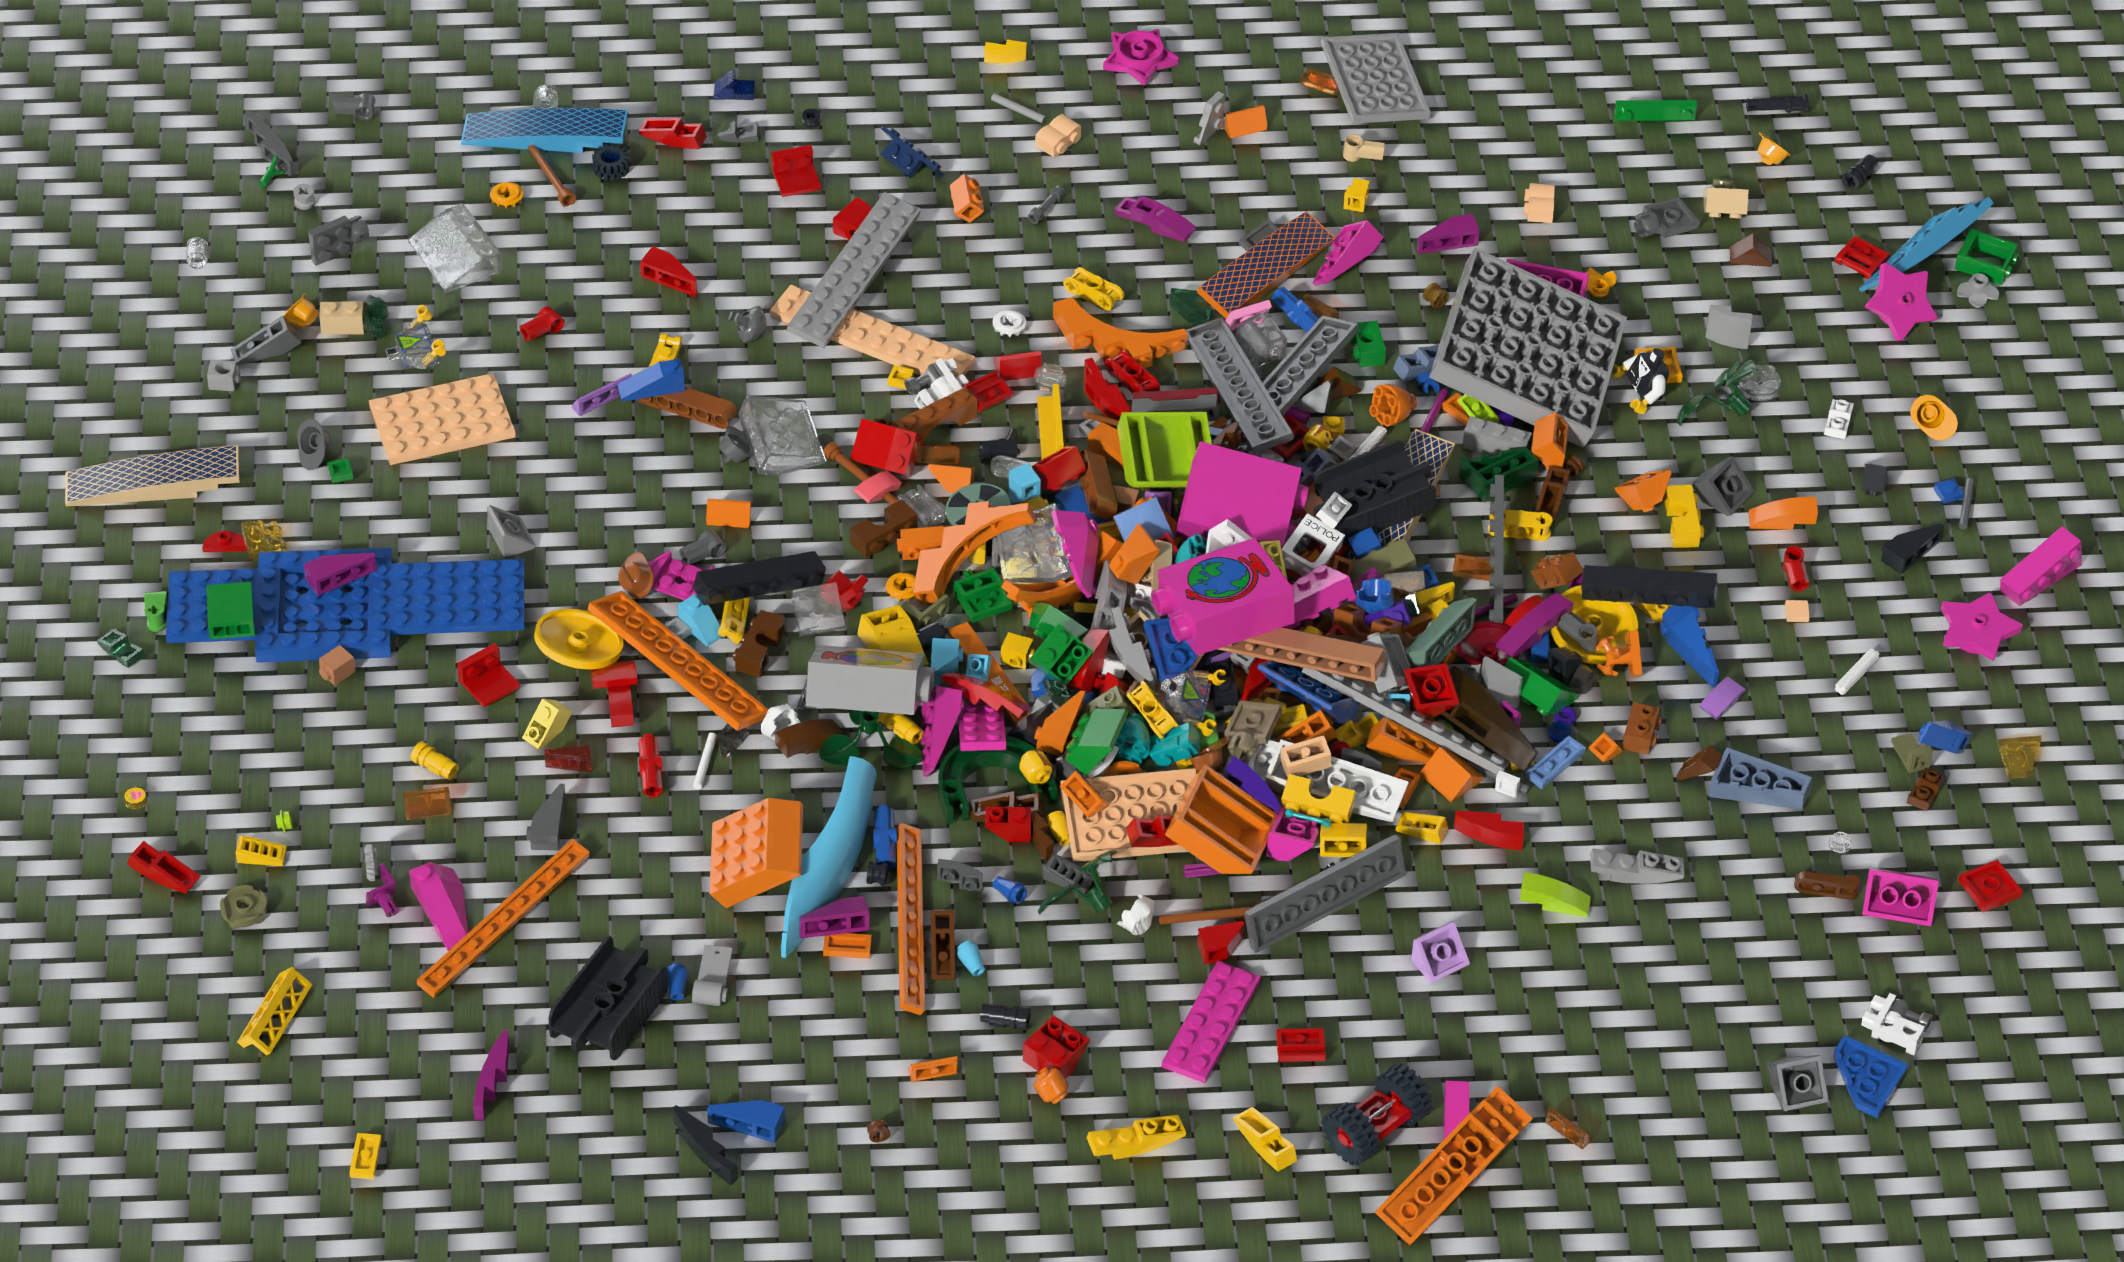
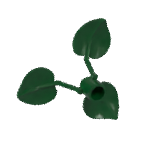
M1749 360L1741 366V362L1737 361L1729 369L1721 373L1714 382L1715 388L1726 383V386L1732 391L1727 397L1728 404L1706 393L1702 395L1697 394L1681 407L1677 416L1678 424L1681 426L1683 419L1696 409L1705 398L1726 407L1729 411L1733 409L1739 416L1744 415L1751 408L1752 404L1741 393L1735 382L1751 373L1759 371L1755 363Z
M850 710L851 721L855 725H859L855 739L851 742V739L843 734L830 736L824 741L819 758L833 766H847L850 756L859 757V750L855 745L858 743L861 733L873 734L876 731L879 733L883 745L887 748L883 753V759L890 767L895 769L911 767L920 763L923 760V755L916 744L912 745L909 741L900 737L893 738L890 744H888L882 732V726L879 725L881 724L879 722L880 712Z
M1116 849L1100 854L1079 870L1080 872L1090 870L1096 886L1087 891L1088 897L1075 886L1064 887L1049 895L1042 902L1038 909L1039 915L1045 905L1071 892L1077 893L1085 900L1086 904L1091 902L1097 913L1113 904L1102 886L1097 869L1102 863H1112V859H1115L1112 858V855L1117 853Z

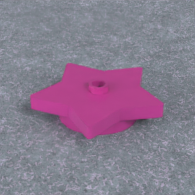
M1159 29L1150 32L1131 31L1126 34L1112 32L1111 41L1114 51L1103 62V69L1128 73L1142 85H1146L1157 70L1178 65L1179 57L1163 47Z
M1883 263L1880 265L1879 286L1874 296L1865 304V308L1876 313L1882 321L1889 325L1895 340L1898 342L1905 338L1914 324L1932 322L1938 318L1926 298L1928 272L1923 271L1905 275L1888 263Z
M1987 593L1971 603L1943 601L1941 604V611L1950 625L1943 642L1945 647H1959L1969 653L1982 654L1993 661L2001 642L2022 631L2023 625L2000 613L1991 593Z

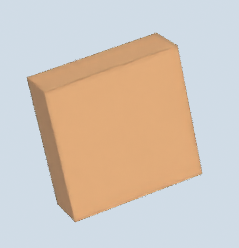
M1807 600L1785 601L1787 622H1809Z

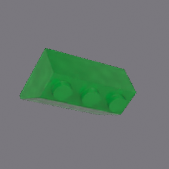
M1035 602L1032 607L1029 627L1034 629L1033 633L1041 639H1045L1058 623L1080 641L1089 632L1087 628L1050 604Z
M1509 657L1504 666L1523 677L1520 700L1529 705L1531 703L1538 706L1536 710L1546 716L1549 714L1555 715L1558 712L1560 714L1562 708L1572 704L1580 695L1529 661Z
M1093 709L1088 715L1084 713L1077 722L1079 726L1072 734L1073 739L1066 747L1068 752L1065 759L1083 774L1087 775L1113 749L1128 711L1125 709Z

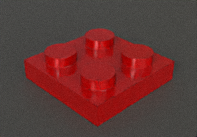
M1998 859L1960 874L1958 882L1983 913L2021 898L2023 890Z

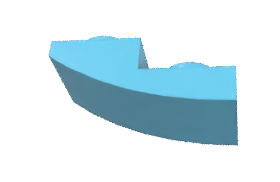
M968 654L966 674L962 675L987 682L992 657L989 655Z

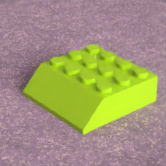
M1122 412L1117 426L1125 480L1133 488L1186 487L1193 457L1200 441L1212 444L1207 412Z

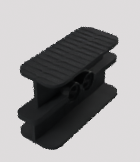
M1396 440L1319 471L1314 478L1315 493L1323 501L1322 504L1314 508V517L1334 492L1351 503L1350 509L1334 528L1345 535L1342 543L1343 546L1348 544L1349 537L1370 527L1376 533L1412 519L1415 516L1427 513L1436 505V489L1427 480L1431 476V466L1428 462L1413 466L1405 452L1404 443Z
M607 936L578 972L577 976L574 977V980L571 981L570 985L567 986L566 990L553 1004L548 1018L550 1037L556 1038L559 1034L571 1038V1050L577 1054L590 1041L609 1050L610 1059L617 1060L665 997L668 988L667 968L661 966L655 971L646 967L649 959L647 949L641 947L634 956L614 947L613 938Z

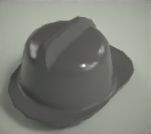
M313 419L305 420L298 428L297 433L299 458L301 465L305 469H316L322 463L331 443L329 432L318 421Z
M733 426L726 428L725 436L719 446L725 455L724 462L727 463L732 460L739 464L747 457H751L753 446L747 436Z

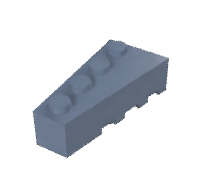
M1726 748L1710 781L1709 797L1802 810L1810 794L1812 777Z

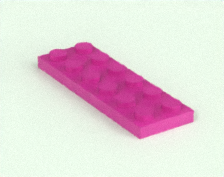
M1217 961L1162 1061V1068L1206 1083L1256 991L1261 976Z

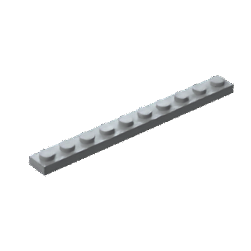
M1303 668L1302 670L1304 674L1353 698L1496 775L1499 771L1505 772L1510 763L1501 755L1485 750V747L1481 744L1466 740L1462 734L1451 732L1445 729V726L1441 723L1426 719L1422 713L1405 708L1403 703L1392 701L1386 698L1383 693H1378L1377 690L1373 691L1365 687V684L1361 681L1308 668Z

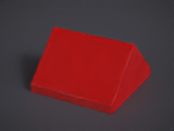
M1041 351L993 357L995 368L998 371L997 375L1003 378L1004 381L1041 376Z
M1447 663L1404 670L1416 711L1433 718L1459 704Z

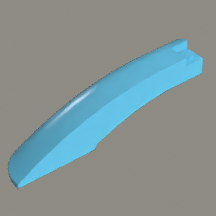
M849 757L842 791L836 807L816 841L802 857L801 876L792 879L784 916L785 921L781 944L782 958H786L805 939L800 938L799 917L834 902L845 886L856 864L873 809V789L877 776L874 766L864 759Z

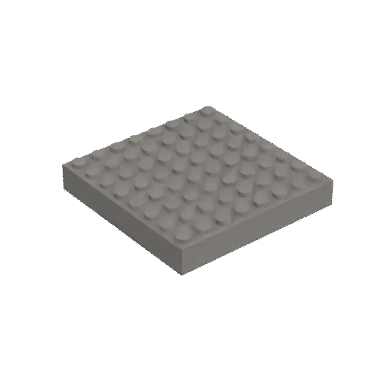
M1474 248L1465 263L1429 378L1532 425H1535L1536 420L1557 412L1568 423L1567 441L1584 448L1596 428L1627 317L1480 249Z

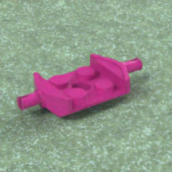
M670 551L655 558L653 561H647L654 575L652 589L682 600H686L693 594L697 595L693 589L696 573L704 569L673 559ZM685 581L686 583L677 584L676 582Z

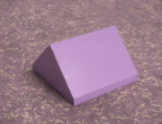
M1454 921L1413 940L1411 961L1430 983L1470 964Z

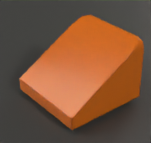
M1605 732L1589 747L1603 763L1623 751Z

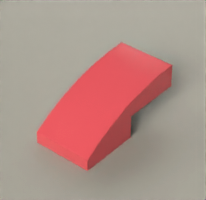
M886 470L863 481L854 489V492L867 503L883 500L886 492L898 490L902 482Z

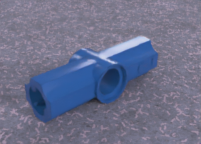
M1284 286L1274 292L1271 298L1272 301L1286 313L1285 315L1297 327H1301L1306 333L1319 320L1301 299L1298 300Z
M881 805L874 809L875 828H873L874 849H876V864L888 863V871H891V869L896 867L895 848H897L894 812L888 805Z

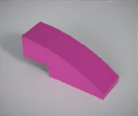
M1445 1082L1444 1139L1469 1114V1082Z

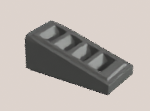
M1054 853L1044 867V880L1062 887L1075 886L1083 894L1087 893L1094 882L1091 874L1084 870L1080 872L1081 868ZM1080 879L1084 880L1081 885L1078 884Z

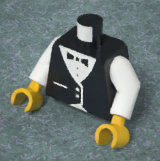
M1655 348L1652 352H1641L1624 361L1622 366L1613 365L1612 372L1615 373L1611 376L1621 379L1624 376V371L1627 370L1626 376L1642 399V401L1634 399L1630 403V407L1638 414H1644L1647 410V404L1651 405L1654 401L1661 400L1665 392L1669 369L1663 362L1665 353L1661 349Z

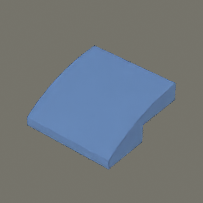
M1156 497L1113 516L1124 542L1138 523L1143 525L1153 540L1161 538L1162 535L1165 536V533H1168L1171 538L1174 537Z

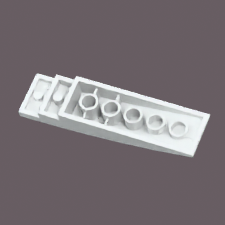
M1269 739L1268 744L1263 743L1256 747L1249 760H1243L1246 754L1244 753L1241 761L1253 769L1266 782L1271 791L1283 794L1287 776L1281 762L1280 748L1293 745L1294 743L1282 739L1280 742ZM1229 755V758H1228V760H1227V762H1226V765H1225V767H1224V769H1223V775H1224V770L1226 769L1227 765L1229 764V762H1230L1231 759L1233 758L1231 755ZM1331 756V767L1300 776L1311 779L1312 790L1310 794L1316 799L1328 797L1333 785L1354 790L1356 800L1352 813L1393 822L1409 784L1408 781Z

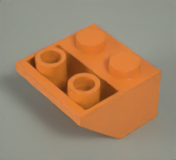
M1557 412L1536 420L1534 425L1531 450L1545 465L1547 470L1549 466L1562 469L1565 458L1568 423Z

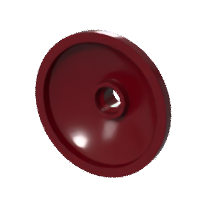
M1490 621L1474 623L1470 633L1456 646L1457 655L1461 660L1470 665L1481 664L1482 666L1483 658L1486 656L1505 666L1511 656L1498 649L1496 644L1511 627ZM1520 654L1516 655V656L1513 657V658H1517V659H1518L1519 656H1520Z

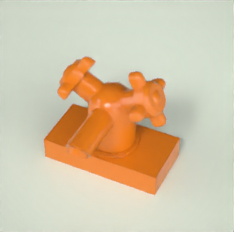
M1629 631L1625 635V647L1613 648L1610 644V641L1615 639L1613 636L1601 639L1595 649L1603 648L1606 652L1607 661L1605 666L1597 665V668L1601 669L1602 673L1609 676H1617L1618 672L1613 670L1614 665L1628 664L1630 679L1639 678L1643 675L1638 631Z

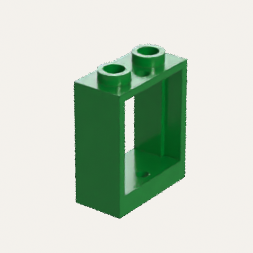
M1971 229L1957 254L1955 270L1970 275L1984 274L1987 276L1988 281L2002 285L2005 278L2010 277L2012 265H2016L2020 255L2017 253L2018 244ZM1975 249L2006 261L2003 267L1973 258L1971 255Z

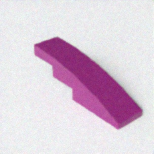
M1556 592L1519 620L1497 642L1496 647L1512 658L1540 642L1542 634L1555 627L1558 618L1572 610L1573 602Z
M503 1030L491 1048L482 1067L473 1103L475 1120H484L486 1101L496 1100L497 1082H507L510 1048L509 1030Z

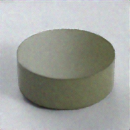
M1714 178L1712 186L1714 188L1732 189L1734 181Z

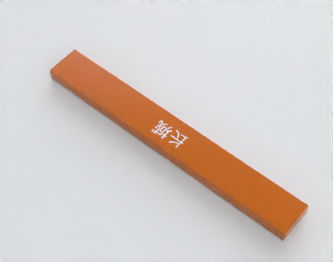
M968 622L948 629V636L951 639H959V648H963V656L967 661L968 654L989 655L992 657L988 683L1007 691L1027 704ZM1007 708L1003 710L1014 726L1020 720L1027 717L1018 718Z

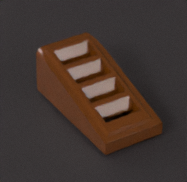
M1707 746L1683 763L1676 778L1680 781L1713 772L1721 761L1722 755L1712 746Z

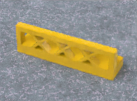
M1052 384V396H1037L1041 460L1064 448L1059 384Z
M293 967L279 973L237 1043L243 1048L254 1044L266 1056L269 1055L313 984ZM294 980L303 986L300 993H294L292 984ZM283 998H289L290 1010L283 1009ZM273 1015H279V1027L273 1028L271 1020ZM263 1032H268L270 1041L268 1045L259 1039Z

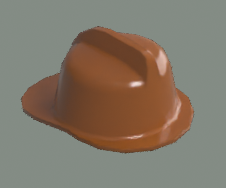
M637 552L630 555L621 565L618 580L622 588L631 597L640 599L648 595L652 589L654 575L646 557L642 553Z
M1231 738L1219 739L1203 748L1200 753L1186 758L1185 761L1190 760L1197 772L1205 764L1217 772L1223 764L1222 747Z

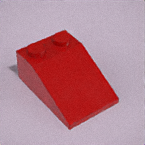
M861 418L850 460L911 477L923 435Z

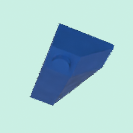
M1672 605L1663 613L1662 623H1659L1661 635L1665 636L1668 644L1708 684L1716 687L1719 670L1712 649L1710 647L1706 648V632L1704 628L1700 629L1697 618L1700 617L1698 608Z

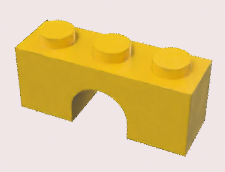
M1692 485L1667 486L1664 497L1667 516H1678L1672 517L1670 534L1673 548L1699 547L1700 538L1704 537V527L1699 523L1701 521L1700 509L1696 508L1698 505L1697 493H1693Z
M1289 774L1281 798L1282 806L1286 810L1302 811L1316 818H1320V816L1329 818L1334 823H1349L1356 800L1354 790L1333 785L1328 797L1316 799L1310 794L1312 790L1311 779Z

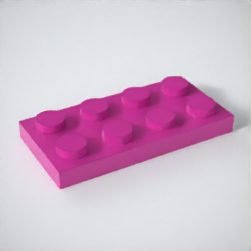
M964 704L963 711L958 716L960 750H1006L1003 710L996 711L988 704L985 706Z

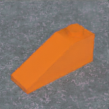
M1079 691L1047 717L1042 727L1038 726L1034 737L1037 740L1036 749L1056 756L1064 753L1084 703L1085 691Z
M1320 709L1273 741L1280 742L1282 739L1296 744L1324 735L1328 743L1339 735L1327 716Z
M1383 717L1369 730L1367 748L1385 757L1425 764L1440 747L1386 717Z

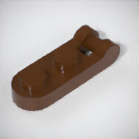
M1809 871L1798 873L1794 881L1795 889L1801 893L1847 900L1857 898L1860 886V878L1856 875L1841 877Z

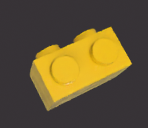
M1331 823L1330 827H1325L1321 824V857H1352L1367 849V824Z

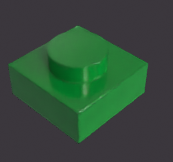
M348 458L327 462L332 483L353 479V472Z

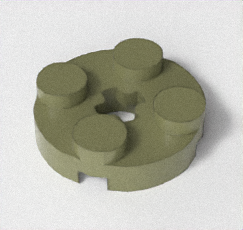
M241 885L231 888L227 891V896L224 899L222 897L220 901L221 915L231 928L248 927L260 924L265 920V914L268 909L266 896L261 890L260 892L253 890V886ZM241 904H246L249 907L242 909Z

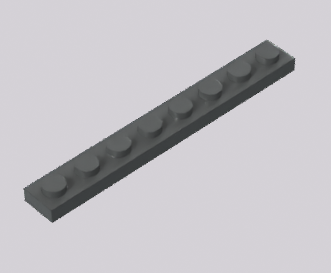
M1495 475V483L1490 484V497H1494V501H1490V514L1494 515V519H1490V532H1494V537H1490V550H1494V555H1490L1489 568H1494V573H1490L1489 586H1493V591L1489 592V604H1493V609H1489V621L1503 624L1504 475Z

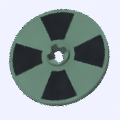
M976 483L967 485L954 492L948 499L946 504L947 519L952 526L965 525L968 504L989 501L992 508L1011 505L1009 496L1004 490L992 484Z

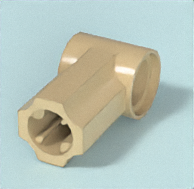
M1351 134L1345 138L1343 157L1350 162L1358 161L1360 158L1383 160L1385 143L1364 141L1359 135Z

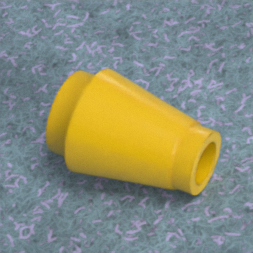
M1062 811L1050 813L1046 819L1049 830L1059 846L1070 844L1066 815Z

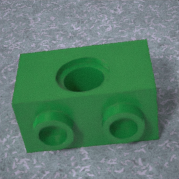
M1378 321L1358 322L1359 331L1349 341L1350 345L1353 344L1354 359L1358 360L1360 368L1385 365L1386 348Z

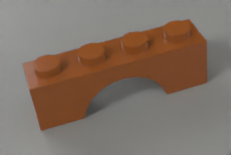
M964 387L894 421V427L923 435L920 443L922 445L925 443L929 433L943 422L955 421L961 426L977 418V399Z

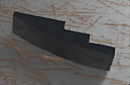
M675 1105L673 1107V1122L684 1141L711 1171L732 1186L738 1180L737 1165L725 1158V1147L713 1140V1129Z

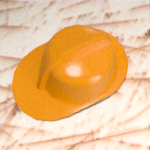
M1759 132L1762 140L1758 147V153L1761 155L1763 163L1778 165L1787 156H1791L1771 138Z
M306 293L283 315L294 327L301 329L311 325L319 314L315 306L305 298Z
M1923 395L1913 402L1910 411L1911 418L1928 436L1935 440H1945L1954 435L1958 424L1956 415L1940 399L1933 395Z

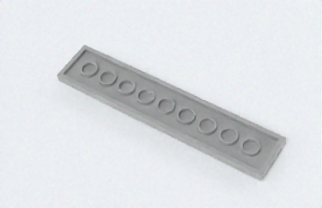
M884 192L790 321L787 331L825 348L921 213V208Z

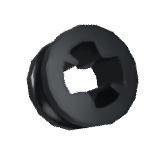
M812 108L804 110L802 113V124L807 128H816L820 124V112Z

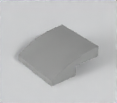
M1710 305L1706 338L1725 346L1748 349L1752 314L1731 312V306Z

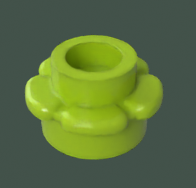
M280 810V815H276L278 829L282 828L283 832L293 829L290 811L283 812V810Z

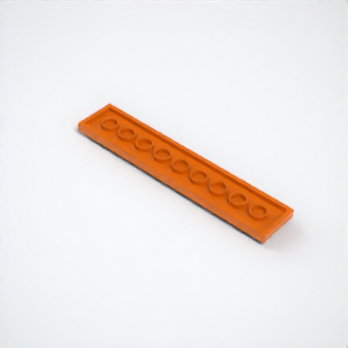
M619 591L589 602L587 610L737 731L761 722L766 717L769 710L767 707L624 592Z

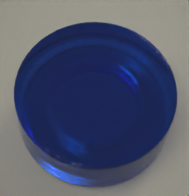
M1555 721L1550 725L1549 737L1554 742L1560 743L1566 737H1571L1572 728L1568 723Z

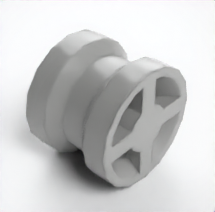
M300 184L294 188L295 206L300 210L311 209L315 205L314 188L309 184Z

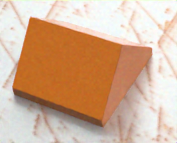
M1439 747L1420 771V775L1451 803L1484 779L1460 755L1444 747Z

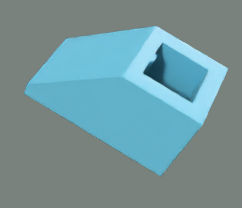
M1028 463L1009 470V499L1011 503L1023 502L1040 495L1041 480Z

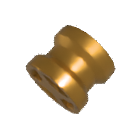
M1435 282L1426 287L1422 297L1425 301L1431 302L1430 304L1433 308L1439 309L1448 301L1449 293L1446 290H1441V286Z

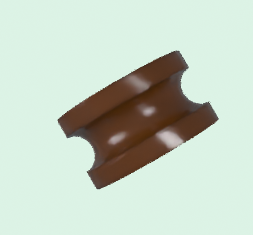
M1571 455L1563 462V469L1570 470V476L1576 477L1584 470V463L1578 456Z
M875 1120L867 1126L869 1139L872 1142H883L890 1136L888 1123L884 1120Z

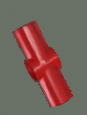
M644 734L643 737L639 738L638 742L640 753L639 771L640 777H642L643 795H647L649 798H657L658 795L663 793L661 775H663L662 757L659 755L658 737L652 734Z

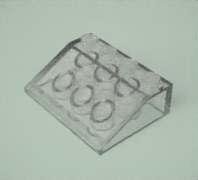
M463 203L445 209L408 239L409 244L446 293L502 271L500 251Z
M746 395L738 415L758 474L779 476L826 462L805 400Z
M1056 503L1033 511L1036 516L1034 524L1019 526L996 536L1003 581L1008 580L1014 583H1053L1073 575L1069 565L1071 561L1062 547V544L1065 542L1062 535L1057 534L1051 513L1054 510H1059Z

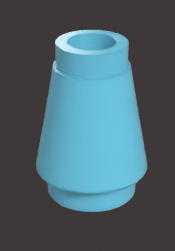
M971 940L961 943L956 949L958 952L957 957L973 976L981 975L985 968L978 945L974 944Z

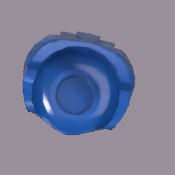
M1371 578L1363 581L1361 589L1356 590V605L1369 614L1386 610L1395 603L1391 581Z

